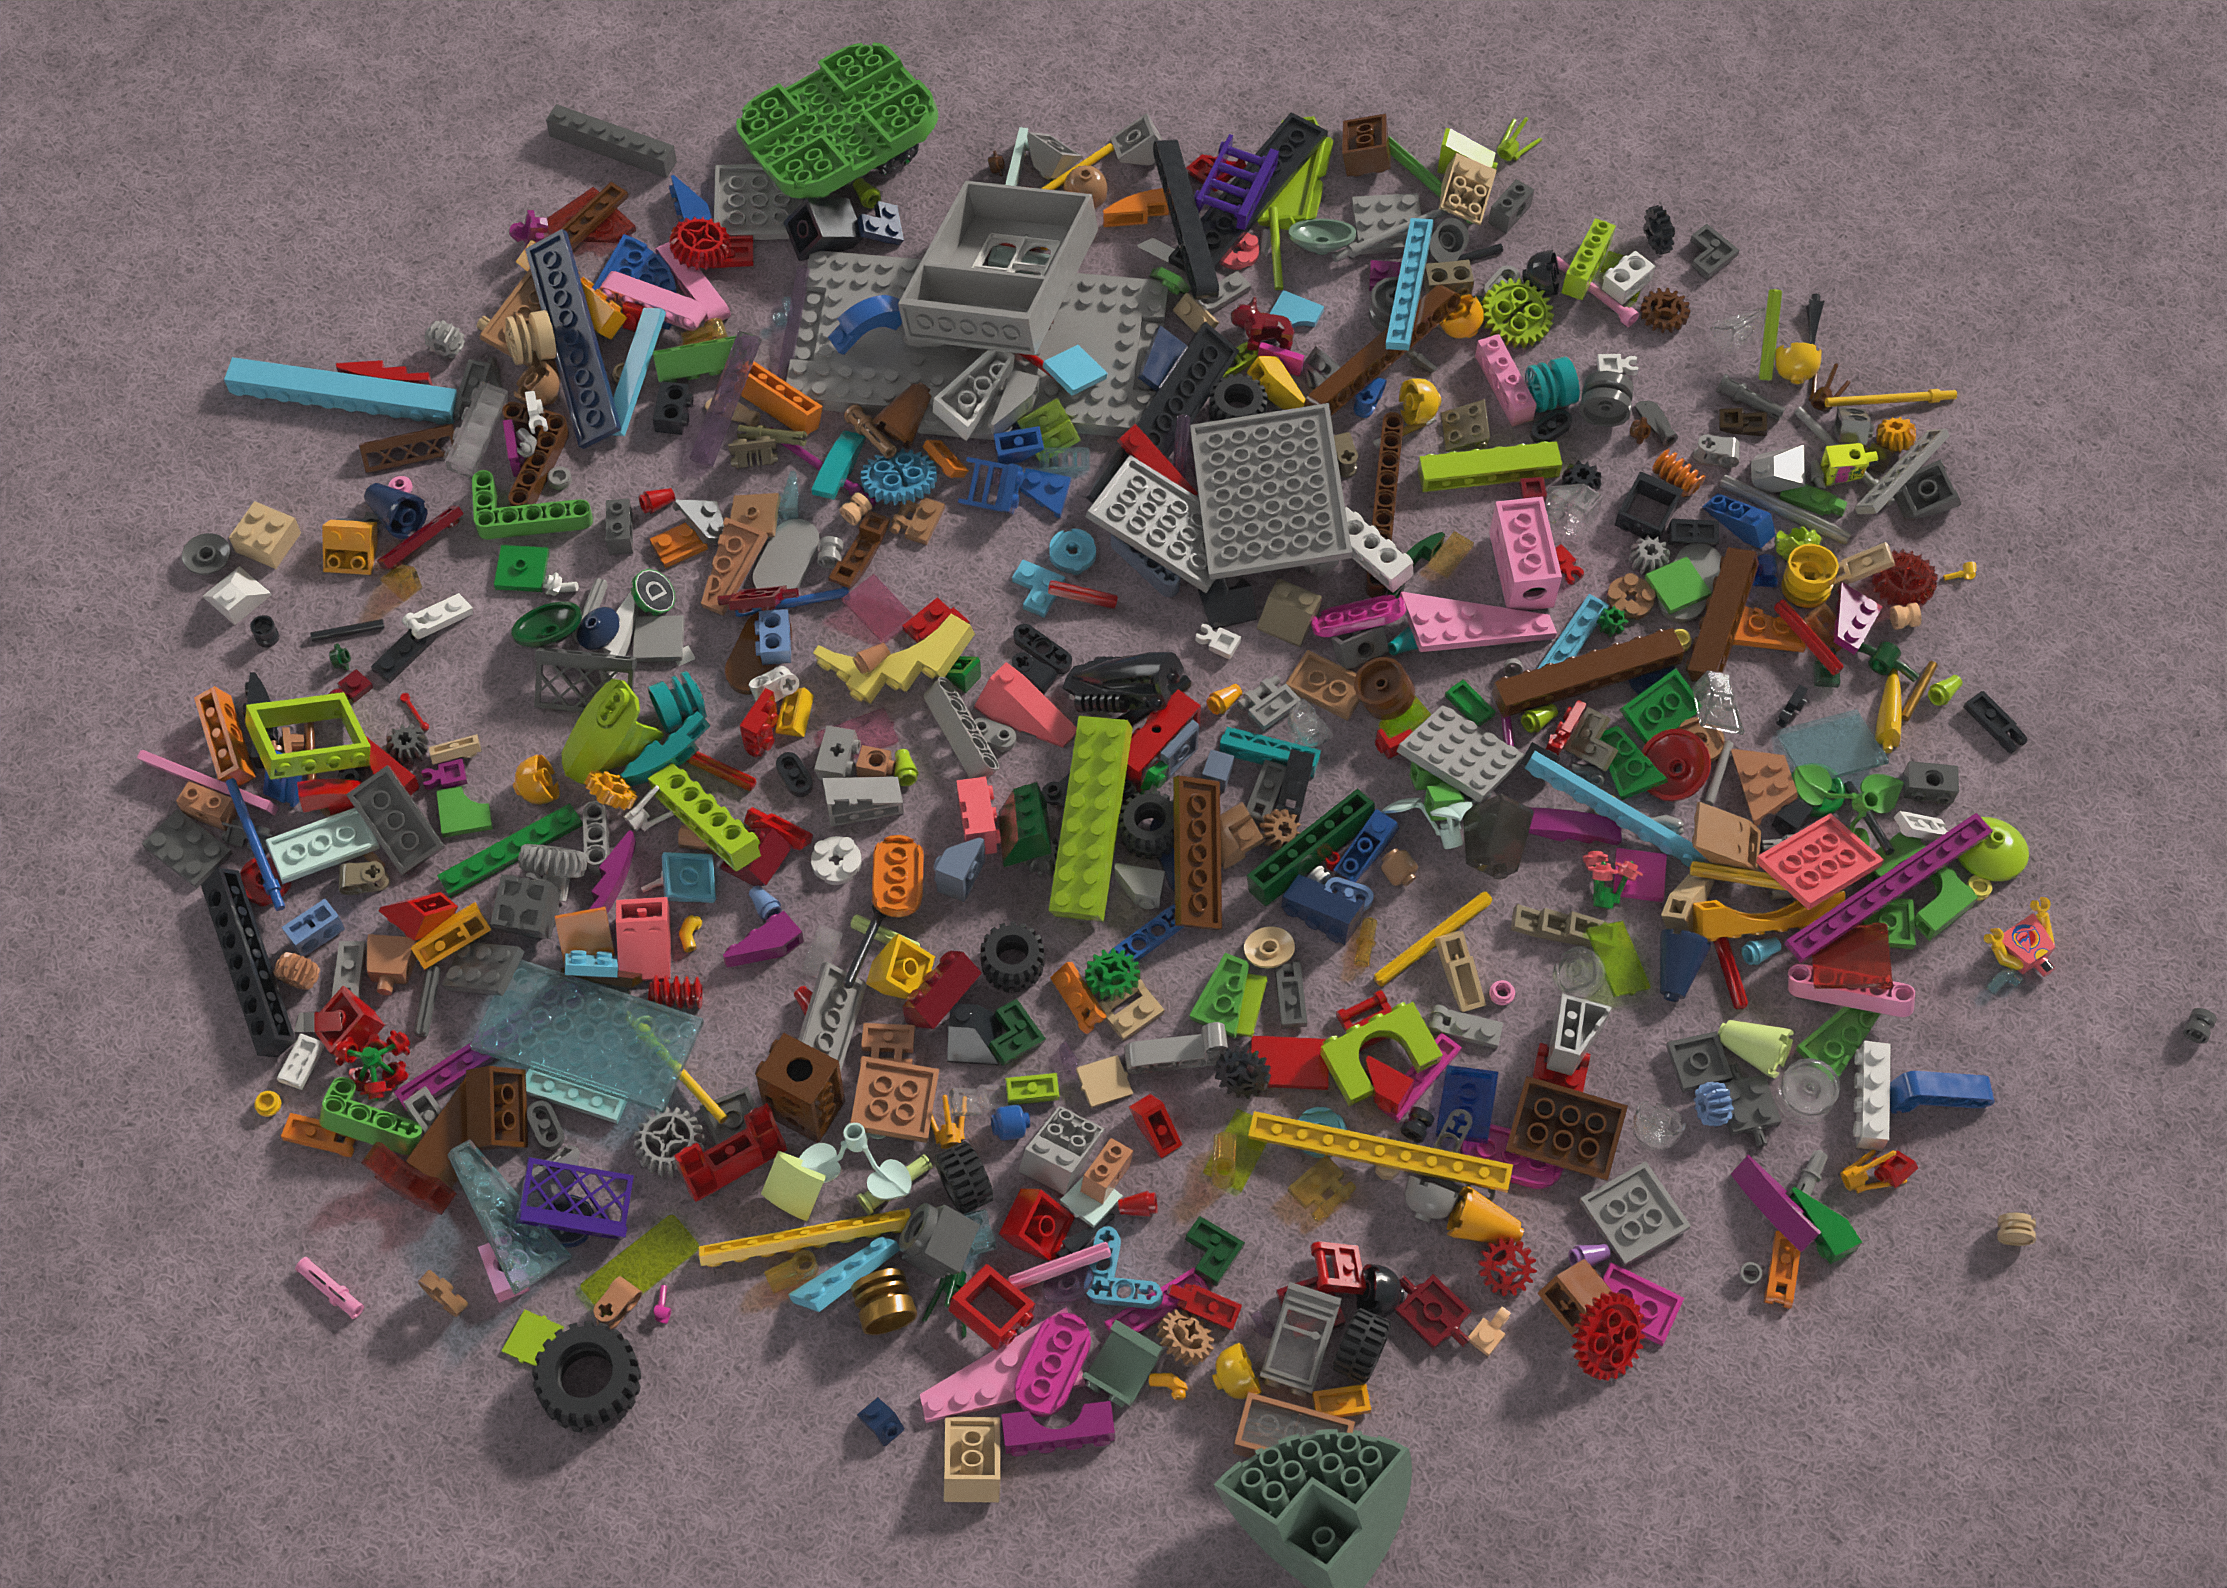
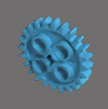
M902 448L900 452H896L890 459H887L884 455H875V460L868 459V465H863V471H861V484L864 487V492L869 494V498L875 497L876 502L884 499V504L893 501V504L896 505L898 501H902L906 505L907 500L914 503L915 497L923 499V493L930 494V489L935 488V482H937V471L934 461H929L928 455L922 457V452L914 454L913 449L907 453Z

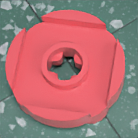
M1247 233L1236 246L1240 247L1242 251L1234 253L1232 250L1221 265L1232 270H1241L1252 266L1259 257L1258 238Z

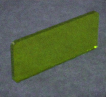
M670 1214L583 1281L580 1288L595 1306L606 1293L611 1283L621 1276L641 1290L643 1295L699 1251V1243L678 1218Z

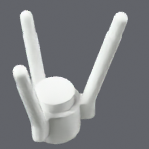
M655 786L652 790L650 789L642 800L623 816L634 831H638L641 828L645 832L651 826L674 816L669 811L653 820L647 821L650 816L643 807L659 790V786Z

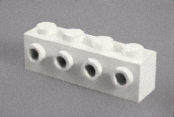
M1864 1041L1861 1048L1856 1050L1854 1063L1857 1065V1073L1854 1078V1088L1857 1089V1097H1855L1853 1109L1857 1113V1118L1853 1126V1136L1856 1137V1148L1882 1151L1889 1141L1890 1044Z

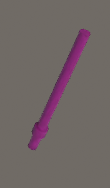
M780 443L820 471L824 462L799 445ZM846 478L843 488L849 491V495L853 496L855 493H860L869 500L872 508L875 507L877 504L874 497L869 498V494L864 492V487L858 483L854 484Z

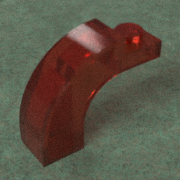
M376 1141L361 1162L362 1165L375 1175L374 1178L426 1211L442 1215L457 1194L440 1178L428 1176L408 1165L382 1142Z

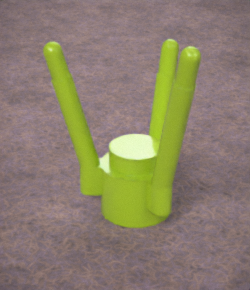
M1527 117L1522 120L1511 138H1509L1516 123V119H1512L1501 144L1497 147V154L1500 158L1506 161H1511L1512 159L1517 161L1521 155L1542 141V138H1538L1519 151V143L1515 139L1528 121Z

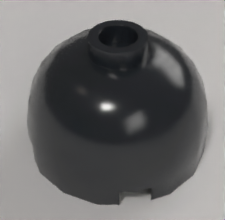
M1547 250L1534 254L1528 260L1526 269L1522 271L1523 282L1525 283L1529 280V286L1537 287V292L1545 291L1542 296L1558 295L1560 282L1555 284L1557 275H1559L1556 253L1553 250Z
M1366 1264L1363 1267L1366 1290L1363 1295L1356 1294L1357 1310L1363 1308L1382 1318L1388 1317L1397 1309L1399 1303L1403 1301L1404 1289L1401 1287L1397 1275L1388 1267Z

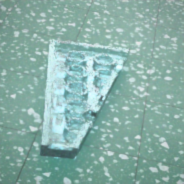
M471 1140L451 1149L448 1154L451 1164L514 1295L570 1261L572 1255L548 1228L515 1223L521 1197Z

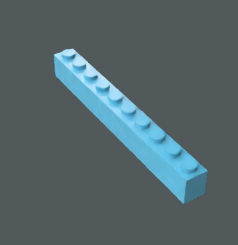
M234 357L231 359L224 378L229 393L237 396L250 395L259 399L271 398L277 399L280 402L292 401L299 402L302 405H320L327 409L334 407L349 412L362 411L371 415L383 414L389 415L392 418L404 417L411 418L414 421H432L439 425L454 423L453 413L458 394L457 389Z

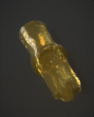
M1372 917L1363 919L1360 936L1356 939L1358 944L1354 959L1356 966H1370L1372 948L1376 945L1374 937L1377 927V920Z

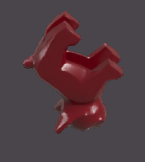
M1253 297L1248 305L1240 304L1231 312L1232 324L1242 329L1245 328L1246 335L1249 338L1247 343L1248 350L1258 351L1261 341L1276 339L1280 344V348L1291 351L1295 330L1292 327V322L1287 317L1259 312L1256 297Z

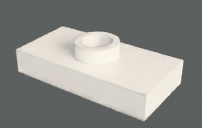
M300 1034L277 1077L278 1082L302 1090L325 1047L322 1041Z

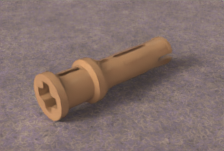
M852 405L846 410L844 414L845 421L852 424L858 434L865 435L884 457L890 459L896 454L897 448L871 423L873 419L863 413L861 406Z

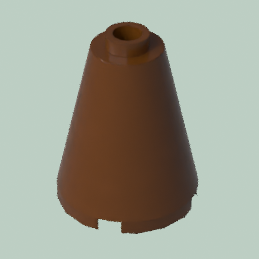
M921 382L918 385L912 383L876 415L871 423L878 424L876 428L893 441H898L899 439L903 441L904 444L902 446L909 449L914 442L932 398L929 394L930 388Z

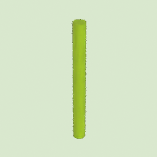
M1273 206L1269 207L1268 210L1275 290H1283L1277 207Z

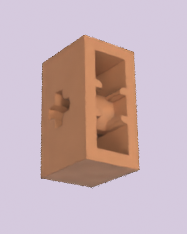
M188 781L176 800L181 812L188 817L223 831H227L228 826L222 825V822L231 824L232 819L234 820L238 814L231 797Z
M1110 1138L1084 1174L1080 1192L1104 1204L1129 1169L1133 1150Z

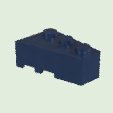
M1298 874L1283 895L1281 908H1283L1287 915L1298 917L1305 921L1309 928L1313 930L1318 929L1325 933L1332 942H1340L1346 945L1361 924L1365 901L1358 899L1354 902L1344 898L1346 896L1345 893L1337 891L1336 894L1324 890L1326 888L1324 884Z

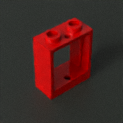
M986 1264L952 1296L948 1311L998 1351L1004 1344L1008 1346L1015 1339L1016 1332L1021 1327L1025 1329L1032 1322L1036 1303ZM988 1286L1018 1310L1001 1329L970 1305Z

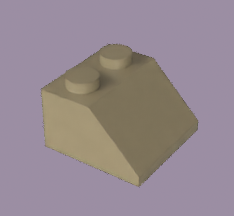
M1278 578L1267 598L1257 630L1301 647L1312 627L1311 622L1313 618L1317 617L1320 612L1322 596Z

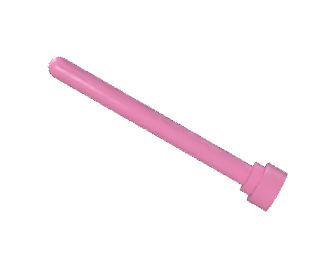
M1557 256L1559 269L1566 273L1570 265ZM1591 282L1588 291L1619 315L1621 323L1629 328L1637 321L1639 312L1632 307H1623Z

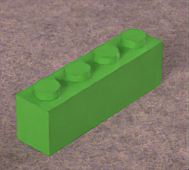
M743 334L653 351L659 382L675 383L677 378L686 377L687 380L697 379L700 377V374L708 372L709 375H718L723 373L722 370L729 368L732 371H738L739 368L749 363Z

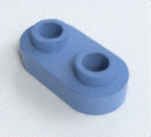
M1339 877L1331 878L1325 883L1326 888L1324 890L1331 893L1334 890L1341 891L1346 895L1344 898L1356 902L1357 898H1363L1365 901L1363 911L1368 910L1372 906L1373 892L1365 885Z

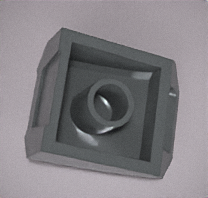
M1941 459L1918 469L1894 495L1903 517L1912 519L1935 515L1961 505L1959 495L1956 489L1954 490Z

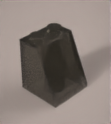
M1499 794L1467 810L1463 815L1466 864L1498 880L1505 879L1508 875L1518 872L1534 815L1533 809L1503 794Z

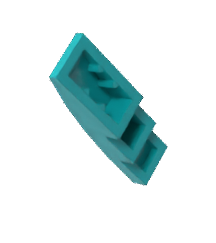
M846 430L841 433L817 475L811 489L812 495L835 500L838 490L844 486L848 474H852L866 440L865 435Z

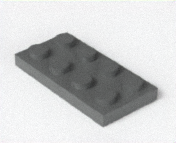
M387 765L346 794L402 876L407 875L445 848L390 766Z

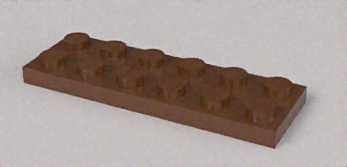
M1178 775L1173 777L1175 926L1220 930L1222 929L1220 781Z

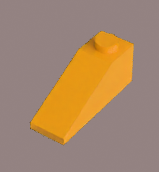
M474 902L440 924L414 944L411 950L425 970L491 931V928L478 905Z

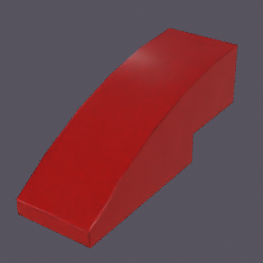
M315 779L297 782L303 813L328 807L330 815L355 808L346 794L363 782L348 779Z

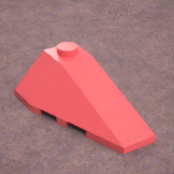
M1007 662L989 678L974 705L975 709L992 721L1011 726L1019 732L1024 731L1035 735L1038 739L1062 748L1076 736L1077 727L1023 674Z

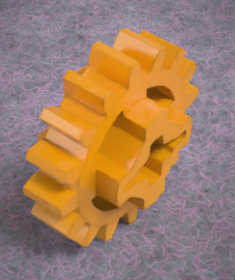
M591 770L584 781V784H586L585 788L590 790V794L596 795V800L603 805L606 804L614 808L620 807L626 810V808L631 809L638 798L637 792L631 790L632 787L625 783L623 777L610 774L607 771L602 773L599 770H596V772Z

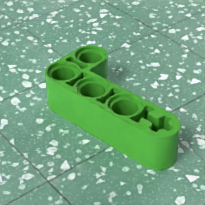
M338 1077L332 1082L322 1101L319 1123L323 1128L403 1155L411 1154L420 1141L422 1132L421 1126L416 1121L353 1101L356 1085L350 1078Z

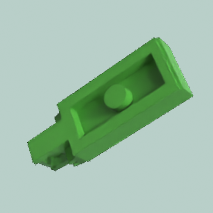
M1807 484L1804 487L1784 490L1779 497L1780 500L1822 516L1824 514L1830 515V513L1843 516L1847 506L1846 501L1837 498L1834 494Z

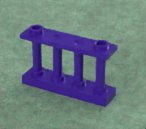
M1229 134L1226 141L1221 142L1218 150L1219 155L1201 190L1196 191L1194 199L1199 214L1204 204L1234 214L1237 218V228L1245 230L1277 167L1279 151L1270 148L1267 156L1263 157L1232 147L1233 135ZM1228 156H1232L1258 165L1260 170L1259 172L1251 173L1225 164ZM1220 172H1224L1251 182L1252 186L1250 189L1247 188L1245 190L1219 181L1217 178ZM1212 188L1243 198L1244 202L1242 205L1236 206L1210 197L1209 194Z

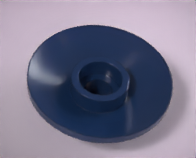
M600 607L590 611L584 616L577 628L576 637L578 643L587 650H597L608 645L619 631V615L609 607Z

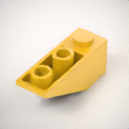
M1258 356L1248 369L1247 374L1252 376V380L1257 379L1260 381V386L1263 385L1265 387L1268 399L1281 410L1304 407L1305 398L1279 357Z

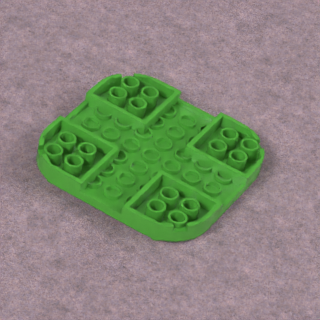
M873 42L872 47L862 43L844 47L818 61L819 70L786 88L778 83L754 97L743 107L742 117L737 118L736 121L740 138L745 148L784 194L792 198L802 199L826 197L831 192L867 174L877 166L885 164L888 160L907 149L924 142L932 132L938 121V109L930 90L903 67L901 59L886 45Z

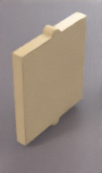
M1118 1055L1075 1069L1082 1085L1081 1091L1085 1092L1090 1108L1133 1095L1127 1079L1128 1073L1124 1072Z

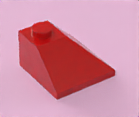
M342 986L320 1011H339L341 1031H315V1033L327 1050L335 1055V1045L338 1041H345L347 1037H352L358 1048L362 1047L369 1041V1036L371 1034H378L385 1024L373 1009L348 988Z

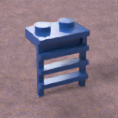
M967 457L966 461L975 463L968 500L958 498V503L1014 514V510L1017 509L1019 503V486H1022L1024 479L1023 468L1012 463L1006 465ZM981 465H986L989 468L982 502H976L974 497ZM996 467L1002 469L996 503L991 505L987 503Z

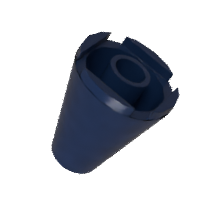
M380 483L370 485L365 491V502L392 536L398 539H407L409 537L408 534L413 530L416 532L424 525L428 510L425 508V501L419 496Z
M1663 929L1660 934V993L1664 995V999L1667 1001L1679 1002V999H1685L1712 943H1707V938L1693 932L1682 930L1681 934H1673L1674 929Z

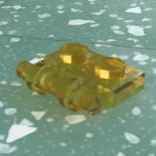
M1325 1155L1288 1187V1192L1305 1210L1314 1203L1318 1209L1311 1216L1316 1222H1319L1324 1217L1328 1218L1334 1212L1333 1209L1341 1202L1345 1203L1351 1198L1350 1194L1357 1188L1351 1181L1345 1186L1339 1182L1344 1177V1172ZM1331 1188L1335 1194L1326 1201L1322 1195Z

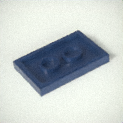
M1160 325L1155 329L1137 378L1157 391L1187 345Z

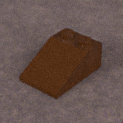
M1386 113L1343 121L1342 154L1347 177H1358L1372 172L1382 173L1391 169Z

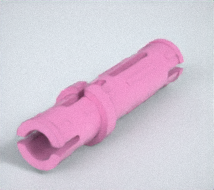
M304 1257L297 1263L295 1270L326 1295L333 1306L340 1307L352 1319L357 1318L363 1312L364 1305L349 1294L348 1288L337 1284L312 1263L309 1258ZM314 1274H316L320 1279H322L326 1283V1285H324L316 1277H314ZM333 1291H336L346 1301L344 1302L343 1300H341L336 1294L333 1293Z

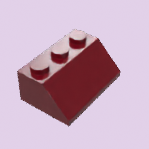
M950 950L940 958V963L937 967L925 975L924 982L908 995V1000L902 1006L907 1025L934 1029L982 972L963 951Z

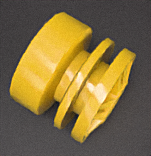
M1803 544L1795 548L1789 556L1781 583L1782 593L1787 600L1796 606L1804 608H1814L1824 604L1830 596L1838 572L1839 564L1835 555L1827 548L1816 544Z

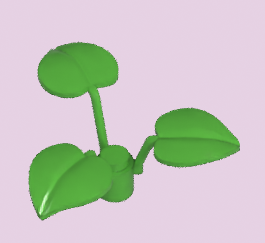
M1813 764L1797 766L1793 777L1798 796L1809 805H1821L1824 797L1852 799V807L1859 815L1851 822L1850 827H1846L1868 846L1870 845L1867 831L1863 828H1855L1856 824L1866 816L1868 811L1872 810L1878 814L1890 812L1895 807L1904 785L1903 781L1884 774H1872L1862 780L1860 784L1861 793L1830 794L1828 793L1832 787L1830 774L1823 767Z

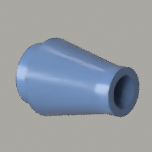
M755 886L749 891V896L761 919L767 921L772 915H778L782 912L781 903L763 890L761 886Z

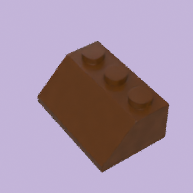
M497 1066L467 1069L468 1149L528 1148L526 1069Z

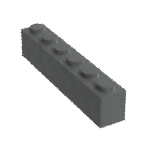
M556 104L546 118L550 137L667 178L677 163L674 145Z

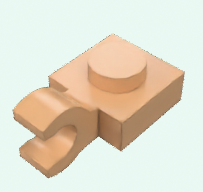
M1501 1307L1491 1322L1483 1318L1468 1336L1471 1339L1470 1343L1489 1357L1505 1337V1333L1500 1329L1507 1322L1511 1313L1504 1307Z

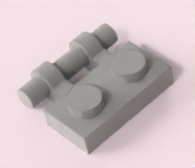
M1277 675L1272 676L1270 679L1265 678L1260 682V686L1253 691L1248 690L1243 694V698L1237 701L1241 709L1248 705L1253 706L1248 710V715L1263 731L1301 705V699L1287 684H1284L1279 689L1276 687L1280 683ZM1265 693L1269 694V696H1267L1263 700L1259 698Z

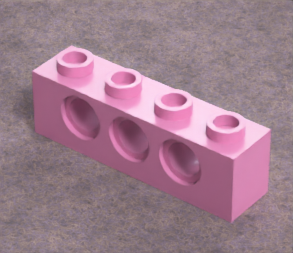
M1500 335L1478 340L1475 357L1511 426L1532 421L1537 404Z

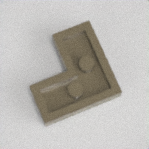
M1587 707L1564 750L1606 772L1618 752L1615 747L1599 740L1611 719Z

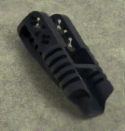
M1147 652L1123 657L1097 656L1093 661L1073 666L1066 676L1063 689L1074 696V706L1079 713H1126L1128 710H1163L1171 699L1167 684L1178 683L1184 673V667L1178 656L1172 652Z

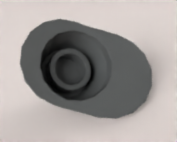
M1455 218L1445 219L1438 225L1431 236L1429 245L1430 253L1438 263L1457 261L1469 242L1467 227L1463 222Z

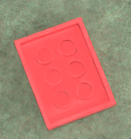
M1830 813L1758 855L1756 863L1809 910L1880 868L1884 859Z

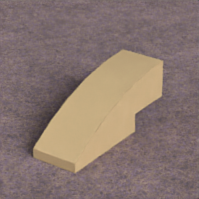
M1456 931L1434 938L1446 977L1460 1011L1465 1012L1485 1006L1486 1003L1474 959L1469 954L1463 931Z

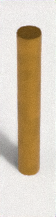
M1929 661L1902 712L1903 720H1910L1938 667L1936 662Z

